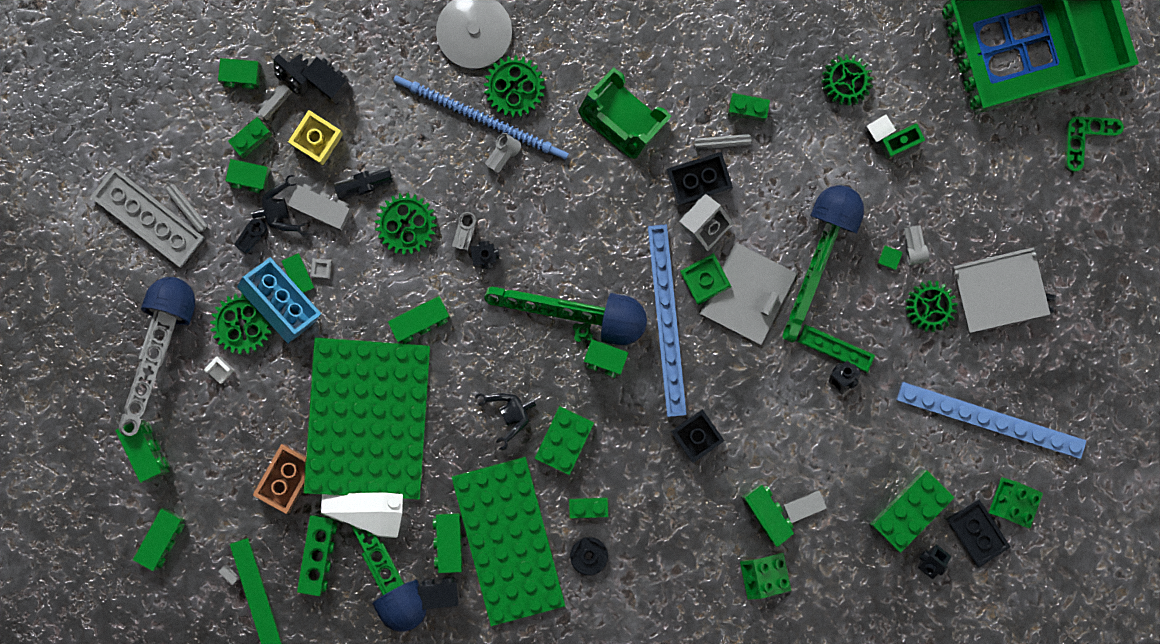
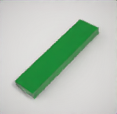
M804 324L797 340L798 343L843 363L848 360L851 364H855L859 370L868 373L875 357L872 353Z

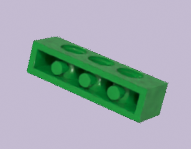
M310 515L297 593L321 596L327 590L328 581L325 580V577L331 568V561H328L329 553H333L334 542H332L333 534L336 535L338 523H335L333 518ZM319 531H323L326 534L324 542L317 539ZM316 550L321 551L323 554L321 561H317L313 556ZM315 569L319 572L320 577L318 580L311 578V570Z

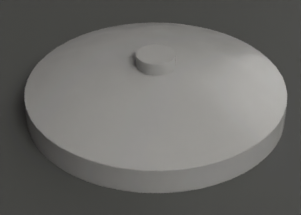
M452 0L440 13L436 26V36L441 51L449 61L461 68L479 70L492 66L493 63H497L506 54L512 40V24L507 11L497 0Z

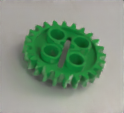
M515 55L514 60L507 56V62L500 59V65L493 63L495 70L488 69L491 76H485V79L489 82L484 83V87L489 88L484 91L485 95H490L487 98V102L493 101L491 108L498 106L497 113L504 110V116L506 117L510 112L512 118H514L515 113L522 117L523 111L529 115V108L536 110L534 104H541L538 97L544 98V94L540 91L545 90V86L540 85L545 82V79L539 78L542 75V71L536 72L538 65L531 67L532 60L525 63V57L518 61L517 55ZM513 69H518L521 73L518 77L514 78L510 75V72ZM523 76H528L526 79L522 80L518 84V90H511L512 83L516 85L522 79ZM499 82L506 83V88L498 90L496 85ZM524 84H532L533 89L528 92L523 90ZM510 91L505 98L501 97L503 94ZM517 96L519 101L516 104L509 103V98Z
M399 193V199L397 200L394 196H391L392 202L390 203L385 200L386 208L380 206L383 212L376 213L380 217V220L375 221L376 224L380 225V227L375 229V231L381 232L378 238H385L382 244L386 245L389 243L388 250L395 247L396 254L400 250H402L403 255H406L407 250H409L411 255H413L414 249L421 252L420 246L422 245L427 248L425 242H432L429 236L436 235L432 228H436L437 225L432 223V221L437 220V217L431 216L435 211L433 209L427 210L430 204L426 203L423 205L424 198L417 201L416 194L413 198H410V194L407 193L406 197L403 198L401 193ZM402 206L408 207V213L404 216L399 215V209ZM413 210H416V213L409 220L410 227H405L400 237L396 238V235L403 228L402 222H407ZM417 217L424 218V224L422 226H416L414 224V221ZM391 222H396L398 228L393 232L389 231L388 225ZM408 232L414 235L411 242L404 241V235Z
M235 293L232 300L227 296V303L220 301L221 308L215 306L218 313L211 314L216 320L210 321V324L215 326L210 330L213 333H217L213 338L215 340L220 339L217 343L219 346L225 344V351L231 348L232 354L238 350L239 355H242L243 350H245L250 355V349L257 352V345L263 348L262 341H269L266 334L272 335V332L268 330V328L272 327L271 324L243 293L241 298H238ZM237 308L241 309V316L243 321L245 322L244 330L247 337L246 340H243V332L239 326L240 319L237 312ZM247 309H254V314L251 317L245 316ZM228 313H235V318L232 321H226V315ZM257 327L258 333L252 336L249 335V329ZM233 331H238L239 337L235 340L230 339V334Z

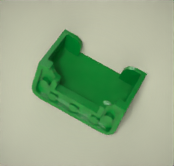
M613 67L586 95L578 112L588 124L626 156L636 159L672 116L666 109L661 107H655L653 110H650L624 88L626 83L624 74Z

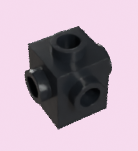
M490 241L478 242L477 246H471L474 267L481 266L482 269L493 268L494 264H497L496 259H500L499 249L494 247V243L490 244ZM484 253H489L488 257L486 258L482 256Z
M847 360L843 364L839 363L835 366L828 381L843 395L849 388L853 390L859 384L861 373L855 364H851Z
M936 544L929 551L925 550L919 557L921 561L917 568L931 579H934L938 574L941 576L945 573L951 555Z

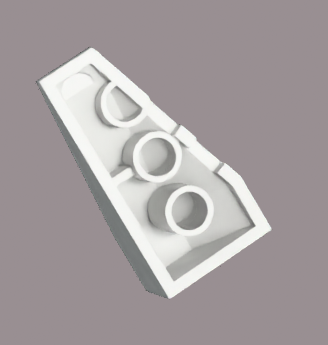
M349 493L347 496L322 494L321 514L340 522L354 525L355 528L369 531L378 537L397 538L402 517L403 494Z

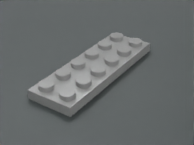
M115 167L91 195L93 200L180 268H182L205 239Z

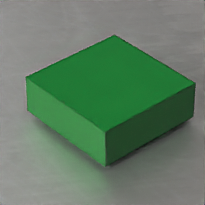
M885 245L877 264L896 270L903 252Z

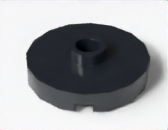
M583 537L572 546L570 560L574 569L580 574L587 576L595 575L605 568L608 561V550L599 539ZM588 552L593 554L590 560L585 557Z

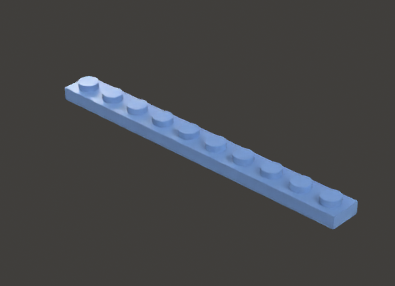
M667 224L648 226L667 417L686 415Z
M905 382L901 383L896 399L918 408L1078 459L1082 458L1087 441Z

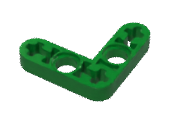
M1079 116L1070 119L1066 125V169L1069 172H1077L1083 168L1085 136L1116 137L1124 130L1122 121L1114 118ZM1077 121V124L1081 127L1077 129L1075 136H1071V134L1075 133V127H1072V124ZM1092 122L1099 123L1100 130L1098 132L1091 130L1090 124ZM1115 123V127H1118L1115 133L1113 129H1105V133L1103 132L1105 126H1112ZM1073 139L1080 142V148L1077 150L1073 149L1070 145ZM1070 153H1080V155L1075 156V161L1079 162V165L1075 168L1070 164L1074 160V155H1070Z

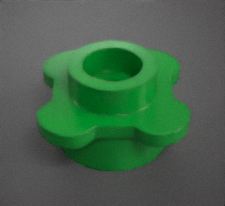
M575 323L572 328L575 330L574 339L577 342L593 338V334L590 331L591 324Z

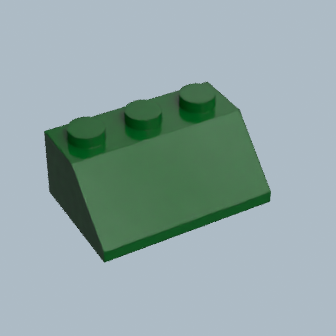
M760 484L741 497L771 543L778 547L794 534L792 531L794 526L789 518L785 519L781 514L784 511L778 502L774 503L771 499L773 494L769 487H764Z

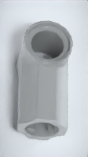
M502 133L496 140L495 150L485 164L499 173L510 156H515L519 153L521 143L507 133Z
M465 212L460 215L452 247L468 251L474 228L477 224V219L472 213ZM471 216L473 219L472 225L465 226L463 224L464 217Z
M921 226L904 228L907 244L906 256L909 265L929 262V252L927 246L924 245Z

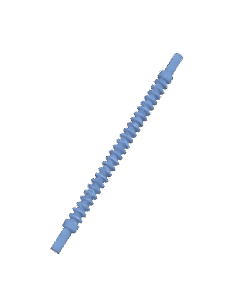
M397 75L394 77V83L410 89L411 93H418L419 96L423 95L424 99L428 97L429 101L432 99L434 103L438 102V105L443 104L444 108L448 106V109L452 108L453 112L458 111V114L463 113V116L467 115L469 119L472 117L473 121L483 122V125L487 124L488 128L492 126L493 130L498 129V132L502 131L512 135L513 138H518V141L522 140V143L527 142L528 146L531 144L533 148L536 146L537 150L542 149L543 153H551L564 160L569 155V153L552 146V143L548 141L543 142V139L538 140V137L529 136L528 132L525 134L523 130L518 131L519 128L509 127L508 123L505 125L504 121L499 122V119L489 118L488 114L485 116L484 112L474 111V108L470 109L469 105L465 107L464 103L454 102V99L450 100L449 96L445 98L444 94L441 96L439 92L435 93V90L430 91L429 87L425 89L424 85L421 87L420 83L416 81L410 82Z

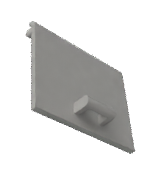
M735 242L722 268L732 287L707 300L700 314L762 345L797 273Z
M1034 247L954 266L970 333L1050 315Z

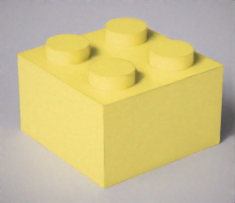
M308 110L288 143L323 166L343 136V132Z

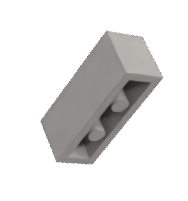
M303 184V187L300 185L296 186L288 203L290 208L343 231L352 211L348 208L349 204L338 200V202L330 200L332 196L323 192L319 195L313 192L314 188Z

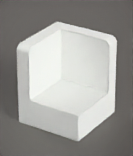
M887 115L882 116L864 128L866 132H870L875 142L892 135L896 131Z
M216 356L204 371L222 384L232 374L234 369L221 357Z

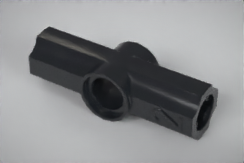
M389 166L375 171L355 174L352 178L334 183V188L338 199H343L355 194L362 195L372 192L375 188L394 183Z

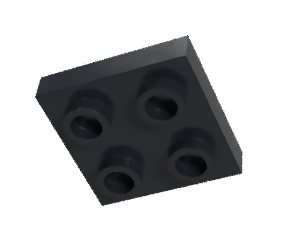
M278 54L273 59L275 76L280 81H286L292 92L303 96L308 91L307 79L302 75L308 68V59L302 61L303 55L299 54L287 62Z

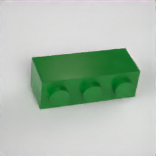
M438 296L387 322L397 342L406 344L414 340L413 336L419 333L422 336L430 332L431 327L435 325L440 327L448 323L447 319L451 317L441 297Z
M166 508L160 509L133 561L152 571L158 568L161 569L166 561L164 556L175 545V541H173L175 536L179 535L184 529L185 524L183 522L185 519Z
M460 513L436 514V518H433V530H437V538L433 539L434 549H437L438 557H434V567L438 569V573L462 572Z

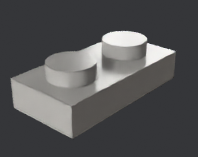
M285 84L278 86L273 91V96L269 101L265 100L260 105L258 113L268 120L292 91Z

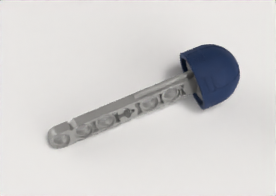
M165 277L157 280L148 288L141 310L152 316L139 356L140 363L124 408L125 414L122 415L119 423V432L124 436H132L139 429L141 423L139 418L144 414L158 368L162 366L175 324H190L195 309V295L191 287L179 278ZM156 330H160L164 334V338L161 341L156 340L154 337ZM151 348L156 349L158 352V356L155 359H151L148 355V351ZM149 367L151 375H147L145 381H149V383L139 381V378L144 379L145 372H143V369ZM138 385H143L146 389L143 396L136 393ZM133 403L139 405L140 410L137 414H133L130 411V406ZM126 422L133 424L134 428L131 433H127L124 430Z

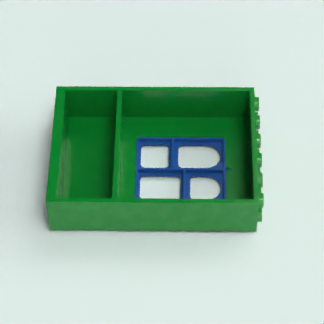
M948 0L942 9L944 20L947 19L949 25L947 27L948 35L954 42L953 52L955 56H958L960 62L958 63L959 72L964 75V88L966 92H969L971 98L969 105L971 110H974L975 115L1127 72L1139 64L1120 0ZM1037 11L1043 25V33L1015 40L1008 22L1009 18ZM1000 22L1006 42L998 46H986L980 39L981 29L987 24ZM1047 41L1053 61L1045 65L1033 67L1027 52V45ZM1017 49L1023 63V71L1000 77L990 71L989 60L992 56Z

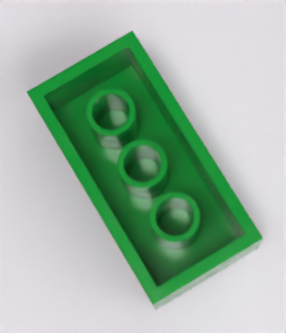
M922 470L870 525L897 552L901 553L955 497L928 470Z

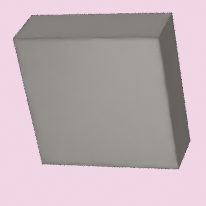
M312 258L310 277L330 280L332 260Z
M228 565L223 566L218 571L232 585L240 580V577Z

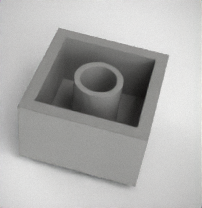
M707 194L699 199L679 221L691 238L707 251L734 224L722 206Z

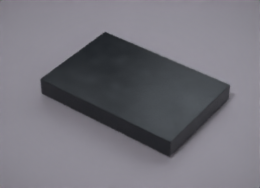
M979 498L946 518L977 568H980L1011 547Z

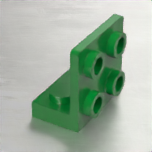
M1001 477L988 513L1030 529L1043 493L1017 481Z
M784 553L740 561L748 600L763 599L791 591Z

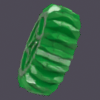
M845 54L844 60L841 56H837V62L832 59L830 61L831 66L826 65L825 67L828 72L822 73V76L826 77V79H822L821 83L827 84L823 87V91L829 90L830 92L826 96L829 98L833 95L832 102H836L839 99V105L841 106L844 101H846L847 106H850L851 100L854 105H857L858 99L863 101L865 99L864 95L868 96L870 94L867 89H872L873 87L872 84L868 83L873 81V77L867 76L872 73V70L866 71L865 69L868 64L865 63L862 66L861 62L863 59L860 58L858 61H855V55L851 57V60H849L848 54ZM845 66L853 67L858 72L851 73ZM840 68L841 77L836 82H833V73L836 69ZM846 76L852 79L849 84L842 82ZM862 78V87L860 91L855 93L854 82ZM836 88H844L850 95L843 94Z
M930 280L927 281L926 287L921 282L920 288L917 286L913 287L915 293H908L912 299H906L905 302L911 304V306L905 307V310H911V313L907 314L908 318L914 317L911 320V324L919 322L916 327L917 329L924 325V332H927L929 327L931 332H935L936 327L941 331L943 330L942 324L946 327L950 325L947 319L954 321V317L950 314H957V311L952 309V307L958 306V304L951 301L956 298L955 295L951 297L948 295L952 292L951 289L944 291L946 284H942L939 288V281H935L932 286ZM925 291L936 292L931 299L920 296ZM941 296L945 301V311L939 304ZM917 302L923 307L922 317L917 311ZM933 302V307L935 308V310L933 309L930 310V312H928L930 306L927 305V303L930 304ZM932 313L942 316L937 322L926 321Z

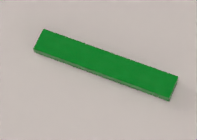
M246 538L231 543V551L261 644H283L250 539Z

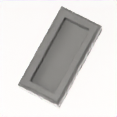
M819 490L784 505L791 523L827 509Z

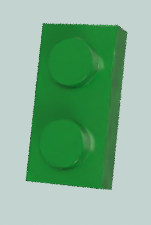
M608 498L569 499L570 518L608 517Z

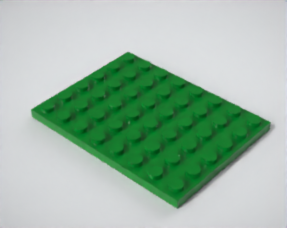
M314 338L303 493L346 496L349 493L403 494V499H420L430 346Z

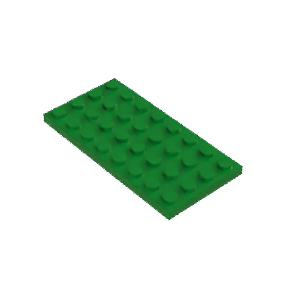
M526 457L452 476L490 625L494 626L565 607Z

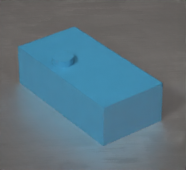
M271 257L243 276L237 286L288 344L314 325L322 314Z

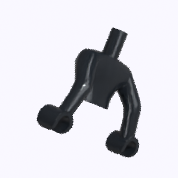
M289 175L286 177V181L273 187L262 197L263 209L251 211L252 218L265 216L269 227L306 235L309 231L302 232L301 226H305L307 223L293 225L279 222L281 219L289 217L285 198L273 197L287 187L297 184L289 183V178L295 176Z
M478 393L475 399L484 398L483 402L478 404L479 406H484L487 402L492 401L508 402L499 409L507 426L516 425L503 438L500 437L496 440V443L504 441L505 445L499 449L502 451L506 450L508 441L528 424L529 418L526 410L536 406L534 399L522 403L515 394L496 393L484 395Z

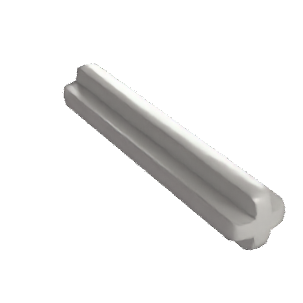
M746 134L696 138L694 141L695 149L750 145L751 136Z
M170 184L165 191L199 232L204 231L207 228V224L174 184Z

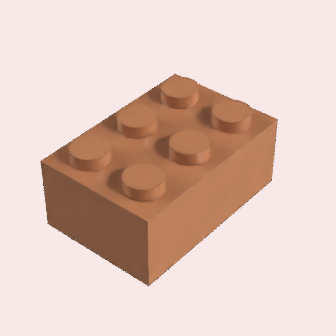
M281 444L253 496L285 514L290 513L304 489L306 455L286 444Z

